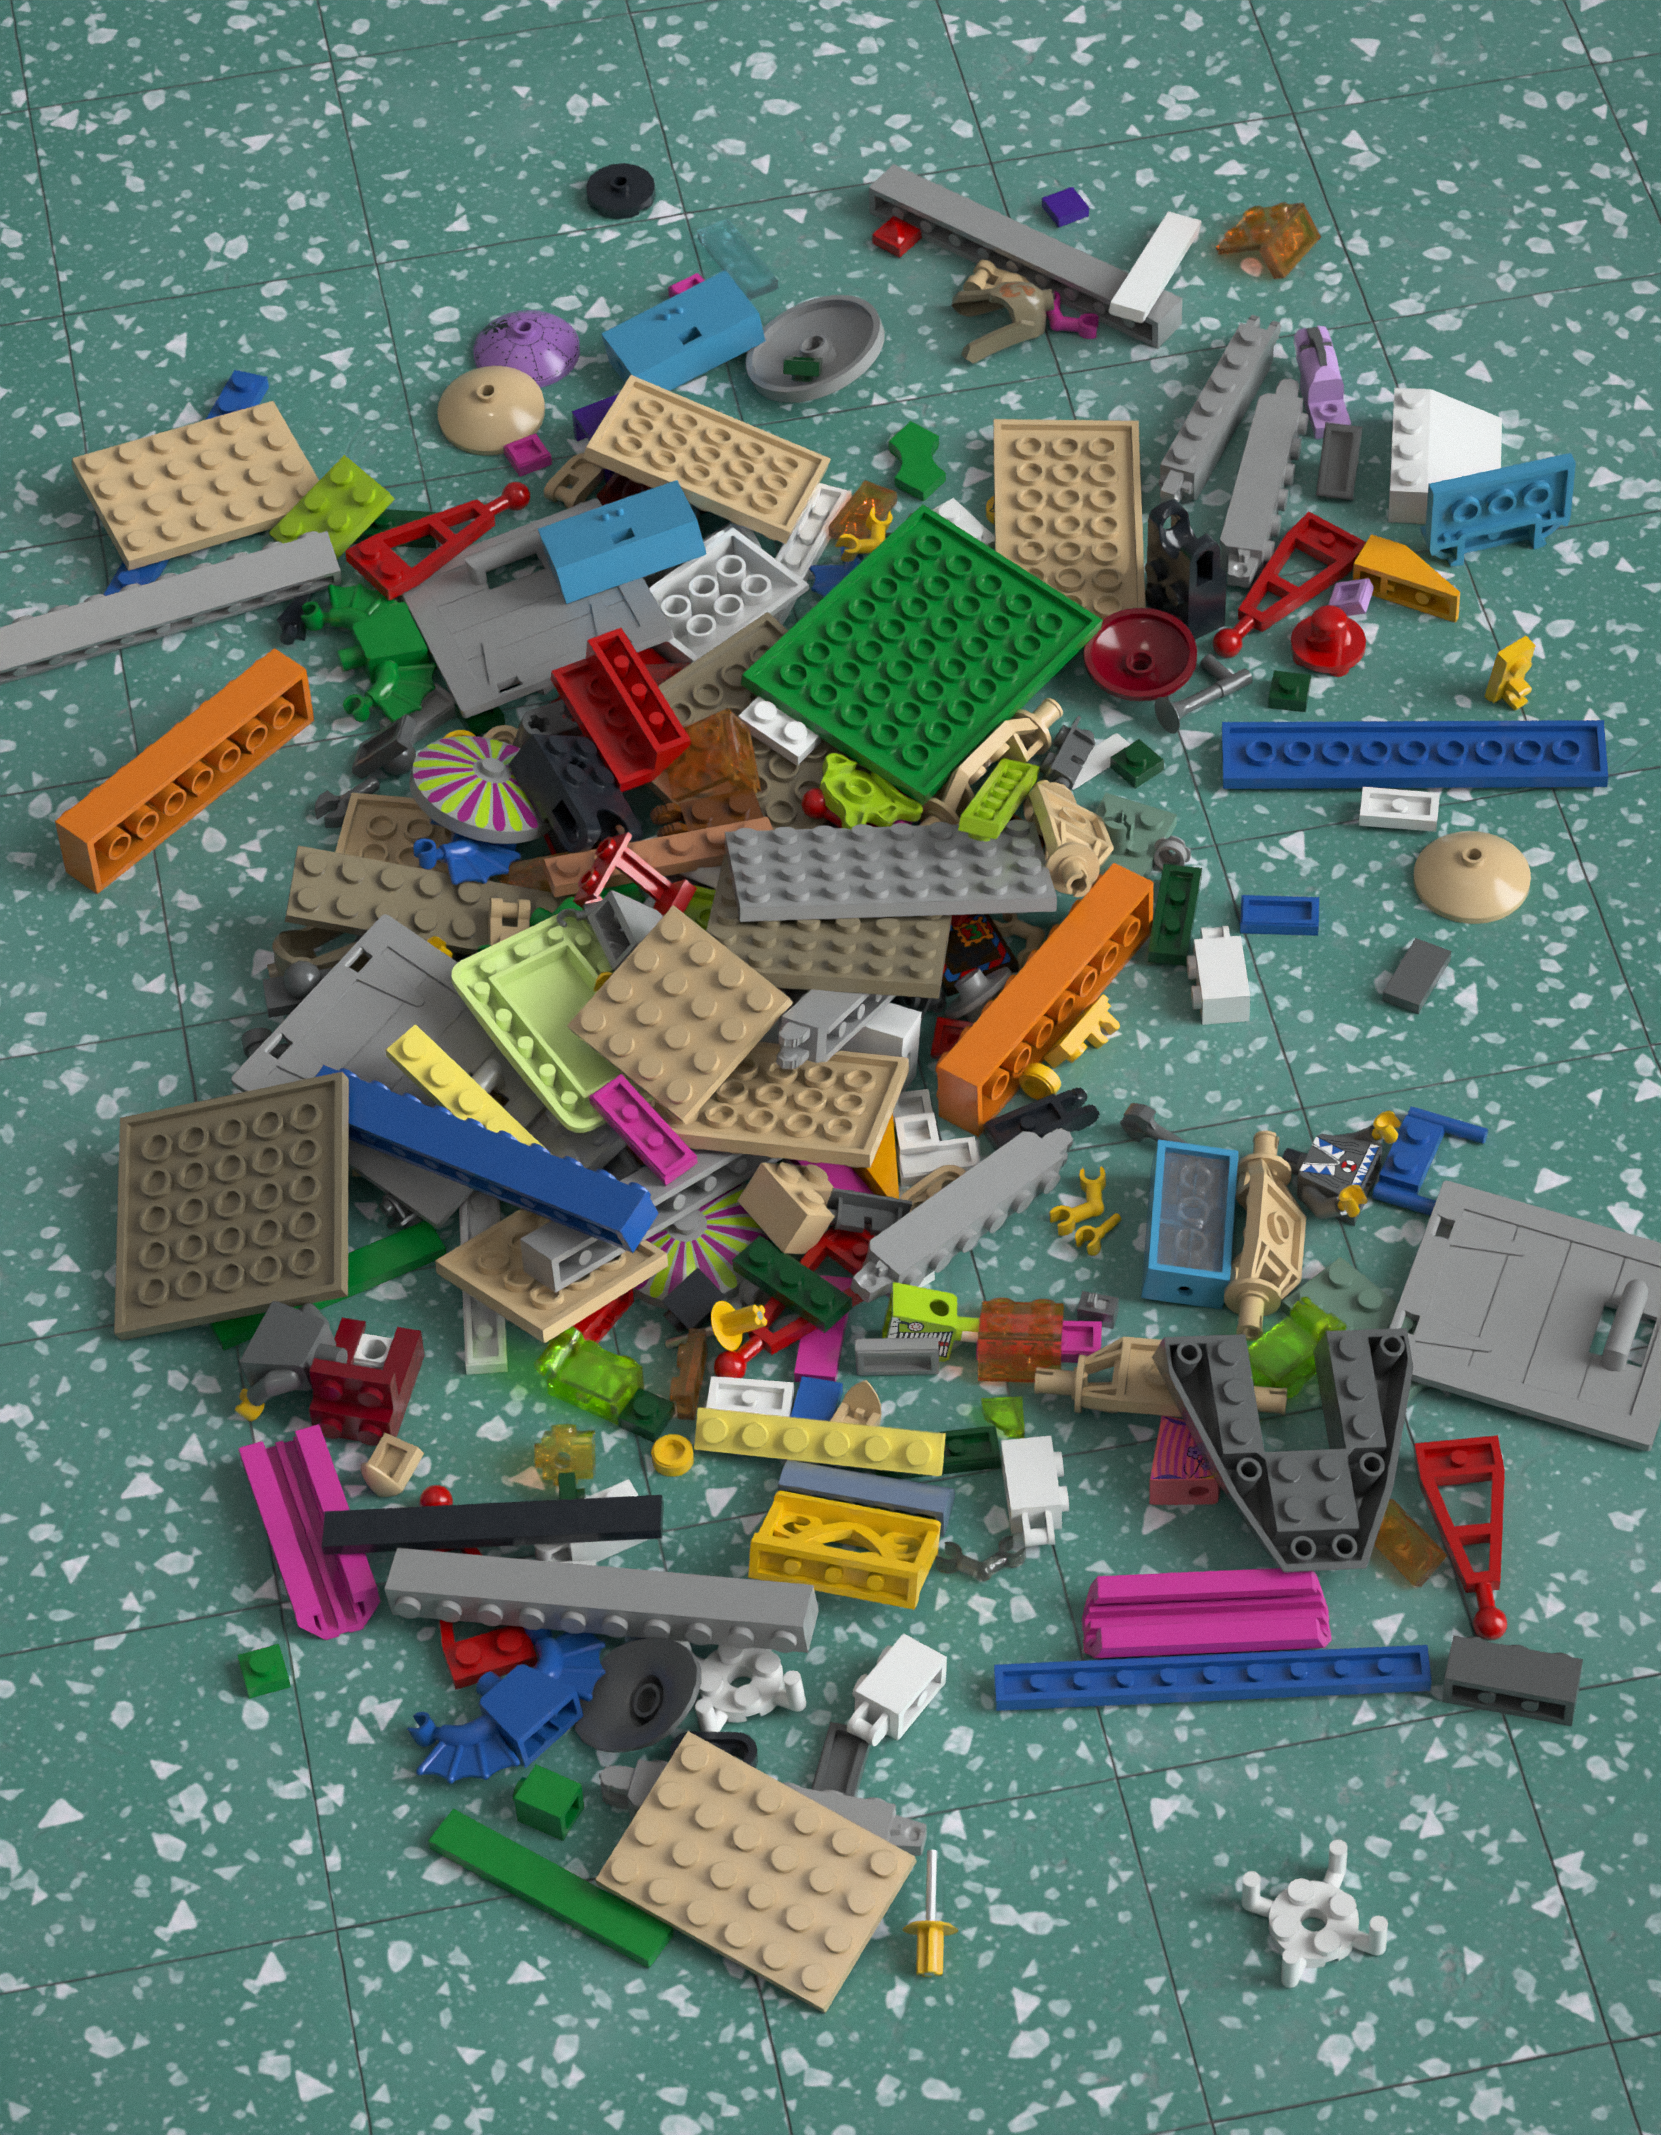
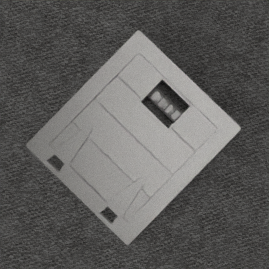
M599 499L589 500L471 545L420 585L401 594L464 718L474 716L553 685L551 671L585 659L587 640L622 627L636 652L674 638L670 624L643 577L566 604L548 565L538 528L601 507ZM533 554H537L544 567L543 570L490 589L487 585L486 572ZM520 683V686L509 689L502 693L499 692L500 690Z
M387 914L382 915L231 1077L233 1086L241 1092L314 1078L323 1065L338 1071L340 1068H345L363 1081L370 1083L372 1080H376L388 1087L391 1092L399 1095L409 1093L418 1098L424 1105L434 1108L437 1104L386 1056V1049L416 1024L469 1076L472 1075L471 1078L488 1094L494 1090L507 1099L509 1102L503 1108L527 1131L548 1109L498 1049L451 982L452 969L458 962ZM362 953H365L370 960L358 973L349 968ZM284 1038L290 1046L276 1059L269 1053ZM349 1140L348 1167L385 1193L390 1194L396 1201L412 1212H415L435 1228H440L474 1191L472 1188Z
M1444 1181L1389 1328H1401L1405 1316L1418 1322L1414 1335L1408 1333L1413 1361L1411 1381L1640 1450L1650 1451L1661 1421V1243L1455 1182ZM1440 1222L1453 1227L1449 1239L1435 1236ZM1604 1306L1617 1309L1601 1356L1591 1353L1589 1350ZM1644 1317L1656 1321L1642 1366L1638 1367L1627 1364L1640 1319Z

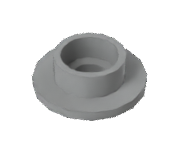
M1004 967L984 976L981 970L977 968L966 974L955 984L954 987L960 995L948 1006L945 1015L949 1019H957L964 1015L969 1022H976L987 1002L990 1000L994 1001L1003 991L1006 981L1012 975L1010 969Z

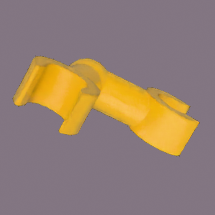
M875 508L871 509L866 519V526L871 531L870 539L858 540V538L851 534L841 535L835 547L844 546L849 549L844 551L840 560L850 562L856 558L857 554H867L875 550L885 540V533L893 519L892 513L889 511L885 520L880 521L875 517Z
M1102 1166L1100 1167V1176L1095 1180H1089L1085 1177L1083 1167L1080 1170V1187L1086 1192L1085 1203L1073 1208L1060 1205L1054 1207L1049 1212L1050 1223L1062 1219L1066 1220L1058 1224V1236L1069 1235L1074 1231L1076 1223L1091 1217L1100 1216L1104 1212L1102 1191L1106 1187V1173Z

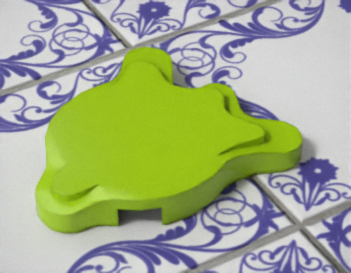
M832 753L826 756L822 765L824 776L819 788L822 790L826 806L841 819L842 828L852 829L856 825H866V823H871L878 827H891L896 820L915 822L920 819L923 812L922 805L899 793L891 783L873 772L870 775L856 770L858 762L849 760L841 754Z

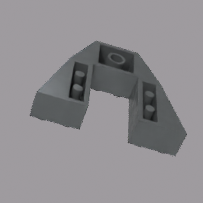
M1407 1328L1326 1331L1313 1350L1329 1449L1264 1452L1246 1335L1164 1337L1154 1352L1152 1359L1209 1471L1271 1559L1283 1572L1367 1568L1394 1487L1413 1373V1361Z

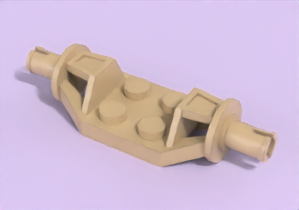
M1046 698L1032 713L1027 710L1018 709L1010 720H1005L952 772L948 782L930 800L922 805L923 812L920 817L921 824L919 826L931 825L935 822L958 825L962 813L975 797L970 786L987 771L986 768L992 762H1000L1002 758L1026 763L1034 754L1041 755L1046 753L1052 745L1048 728L1063 715V710L1059 703L1051 698Z
M1041 780L1027 794L1023 803V814L1027 822H1035L1038 834L1044 838L1045 867L1049 869L1054 889L1064 894H1073L1074 897H1083L1096 882L1100 867L1108 859L1114 847L1102 817L1076 804L1071 790L1066 786L1056 782Z
M1265 1130L1259 1131L1254 1135L1253 1154H1249L1238 1161V1184L1235 1199L1247 1211L1246 1227L1243 1230V1251L1231 1261L1230 1282L1224 1292L1226 1306L1239 1314L1236 1334H1245L1246 1341H1256L1263 1336V1316L1276 1312L1281 1306V1300L1301 1283L1306 1216L1287 1187L1291 1181L1292 1169L1287 1161L1277 1156L1279 1136L1276 1137V1133Z
M1122 1337L1087 1357L1086 1355H1079L1078 1365L1074 1367V1371L1036 1368L1034 1393L1072 1396V1400H1075V1413H1082L1084 1407L1109 1413L1128 1412L1182 1417L1152 1359L1162 1340ZM1114 1367L1112 1382L1088 1383L1089 1374ZM1254 1386L1258 1412L1281 1413V1415H1285L1287 1388Z

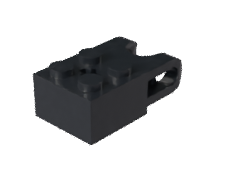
M1176 499L1165 501L1152 509L1148 517L1147 563L1145 564L1147 589L1145 590V598L1152 609L1164 611L1182 621L1196 640L1225 626L1226 572L1220 567V547L1208 533L1197 538L1191 528L1188 512ZM1171 516V528L1164 529L1165 521Z
M532 734L508 764L541 822L551 824L568 852H587L597 840L602 842L607 837L620 835L616 829L618 825L624 828L625 833L629 832L633 835L629 843L642 840L643 830L639 821L614 781L613 774L607 769L599 756L595 744L588 737Z

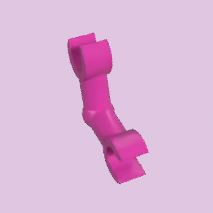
M1054 291V310L1046 311L1050 327L1054 331L1078 332L1085 339L1096 338L1099 316L1093 313L1083 314L1079 318L1062 316L1060 311L1061 295L1059 292Z

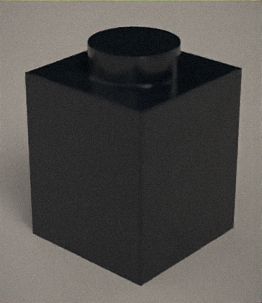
M697 1267L662 1300V1303L668 1309L663 1316L679 1333L684 1328L689 1332L699 1330L711 1318L712 1308L716 1302H728V1300Z

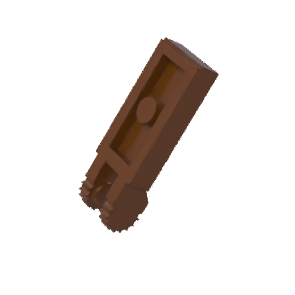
M749 788L681 802L679 805L673 802L653 808L650 817L654 824H668L657 830V837L763 818V814L754 789Z

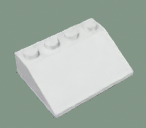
M1394 388L1388 522L1426 524L1428 485L1430 483L1501 468L1502 418L1431 389Z
M731 528L705 547L707 555L684 562L649 588L674 634L673 639L651 648L667 661L688 666L766 612L774 616L808 591L809 584L735 528Z

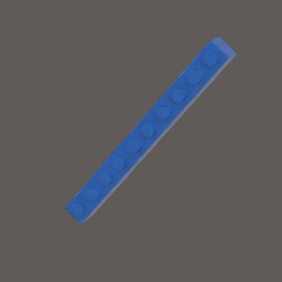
M323 1065L315 1076L343 1072L348 1077L349 1140L631 1253H634L659 1214L650 1199V1192L638 1183L630 1182L629 1185L618 1181L605 1170L597 1169L592 1171L585 1168L572 1157L564 1156L563 1159L552 1155L539 1144L531 1143L530 1146L519 1142L506 1131L499 1130L498 1133L486 1129L483 1124L473 1118L463 1120L455 1117L442 1106L435 1105L432 1108L424 1105L418 1098L409 1093L399 1095L391 1092L384 1084L376 1080H372L370 1083L363 1081L345 1068H340L338 1071Z

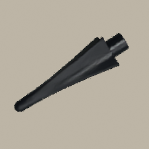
M312 593L295 597L276 620L282 629L280 641L283 644L292 645L295 638L305 641L306 626L301 619V616L305 615L302 606L307 602H311Z

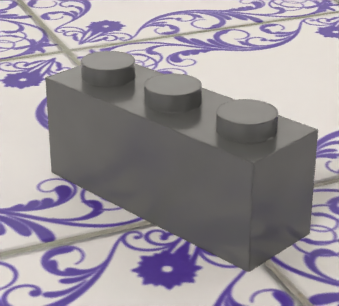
M1453 1635L1444 1678L1442 1702L1572 1726L1581 1681L1583 1659L1574 1658L1565 1653H1547L1531 1650L1522 1645H1503L1487 1642L1478 1637L1466 1638Z

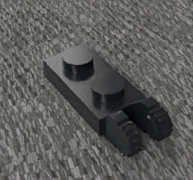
M1077 1087L1058 1095L1051 1094L991 1119L983 1124V1133L996 1151L1023 1131L1034 1132L1040 1138L1049 1132L1052 1133L1056 1128H1062L1068 1132H1072L1073 1129L1080 1131L1094 1124L1100 1114L1093 1104L1085 1105L1082 1108L1088 1097L1084 1089Z

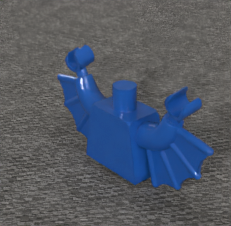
M430 818L431 825L442 826ZM451 831L450 843L442 844L438 849H436V843L433 840L426 838L417 840L413 846L414 856L419 858V865L422 868H433L437 860H440L441 863H446L453 885L466 881L485 884L494 875L508 874L509 865L521 858L520 853L515 851L517 843L498 844L483 842L462 836Z
M523 1627L524 1632L530 1637L532 1644L535 1646L539 1659L534 1668L525 1664L518 1665L503 1679L493 1672H487L482 1675L476 1686V1692L482 1696L478 1703L482 1716L464 1725L444 1724L442 1727H437L427 1712L414 1714L413 1717L419 1728H407L414 1741L421 1747H427L436 1742V1740H439V1743L417 1768V1775H437L452 1784L456 1780L467 1777L487 1780L494 1773L504 1768L518 1767L519 1765H522L524 1768L528 1767L584 1716L579 1699L591 1701L593 1699L592 1693L595 1683L605 1674V1669L602 1668L600 1663V1654L605 1647V1643L599 1641L592 1633L582 1632L573 1634L566 1631L556 1639H553L551 1629L531 1630Z

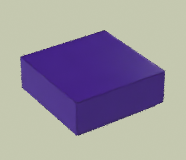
M1073 186L1042 198V208L1058 228L1089 216V206Z

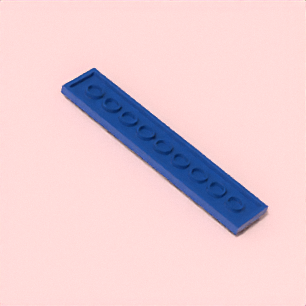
M1604 720L1222 722L1223 789L1608 786Z

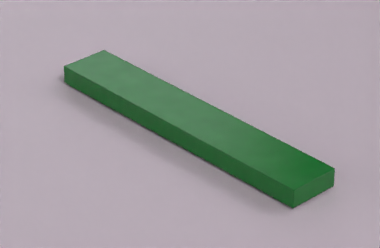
M423 1221L348 1253V1296L311 1304H314L318 1310L326 1308L434 1262L446 1254V1247L431 1224ZM266 1312L209 1323V1326L224 1351L252 1339Z
M454 1808L428 1840L429 1849L648 1969L674 1936L673 1927Z

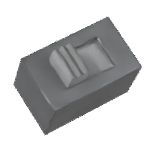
M1082 1291L1077 1308V1321L1102 1322V1327L1114 1329L1119 1312V1298Z

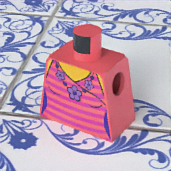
M1162 1415L1150 1476L1149 1504L1205 1505L1217 1503L1221 1487L1209 1471L1185 1421Z

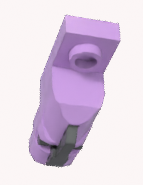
M1325 326L1305 327L1298 330L1294 335V347L1301 373L1300 391L1315 439H1321L1324 436L1325 422L1351 425L1343 399L1344 384L1331 337Z

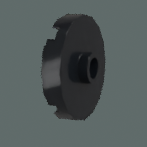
M611 164L598 169L590 176L586 185L588 204L591 208L598 209V214L608 218L624 219L639 215V210L645 207L647 210L652 206L656 197L654 178L647 170L633 164Z

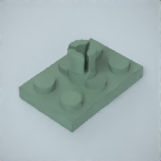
M1105 793L1095 814L1102 817L1114 850L1100 867L1099 874H1104L1113 863H1116L1147 879L1156 864L1154 861V854L1156 852L1154 845L1158 839L1162 837L1168 839L1177 825V814Z

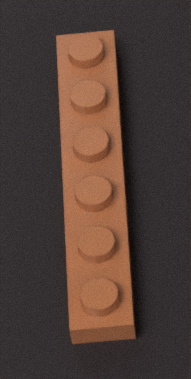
M763 817L628 843L627 847L662 876H670L696 871L698 868L722 866L723 857L726 854L725 832H732L741 828H751L756 831L773 830L769 818ZM596 849L544 859L543 870L554 898L575 894L579 891L578 882L582 875L594 864L597 858L595 855ZM614 868L604 888L633 882Z

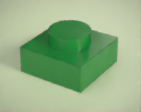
M279 1644L237 1655L249 1699L291 1687Z

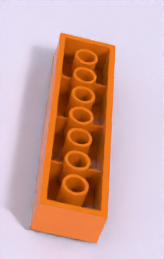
M274 648L264 657L256 660L250 668L236 679L231 680L212 698L203 702L188 717L176 723L170 731L155 743L148 745L141 754L127 765L120 767L103 784L91 790L75 806L63 812L55 821L66 873L96 894L100 893L314 721L307 670Z
M1113 863L1104 874L1098 875L1096 882L1091 886L1090 891L1082 900L1077 899L1074 902L1069 915L1064 921L1053 926L1044 944L1038 950L1034 949L1029 954L1024 967L1018 974H1013L1008 978L1003 991L994 1001L990 1000L987 1002L978 1020L972 1026H967L962 1031L958 1043L952 1050L944 1052L939 1058L935 1071L938 1078L936 1097L938 1098L940 1118L977 1137L983 1133V1124L994 1119L1021 1088L1019 1077L1026 1066L1030 1063L1042 1064L1045 1054L1082 1011L1101 995L1151 936L1153 926V881L1116 863Z

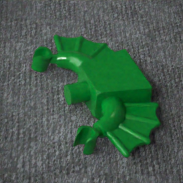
M358 583L349 587L328 585L327 590L332 608L330 612H322L318 603L314 601L303 604L302 609L305 615H302L301 619L310 631L320 630L325 623H330V626L346 628L352 632L354 646L336 651L342 672L363 667L370 683L373 684L364 694V698L358 694H352L345 698L343 708L347 714H352L358 722H364L369 718V707L378 706L389 721L393 723L403 715H409L410 713L422 710L421 704L423 699L436 689L432 676L437 669L436 663H429L427 646L405 602L399 603L394 599L389 601L379 591L370 590L364 587L362 583Z

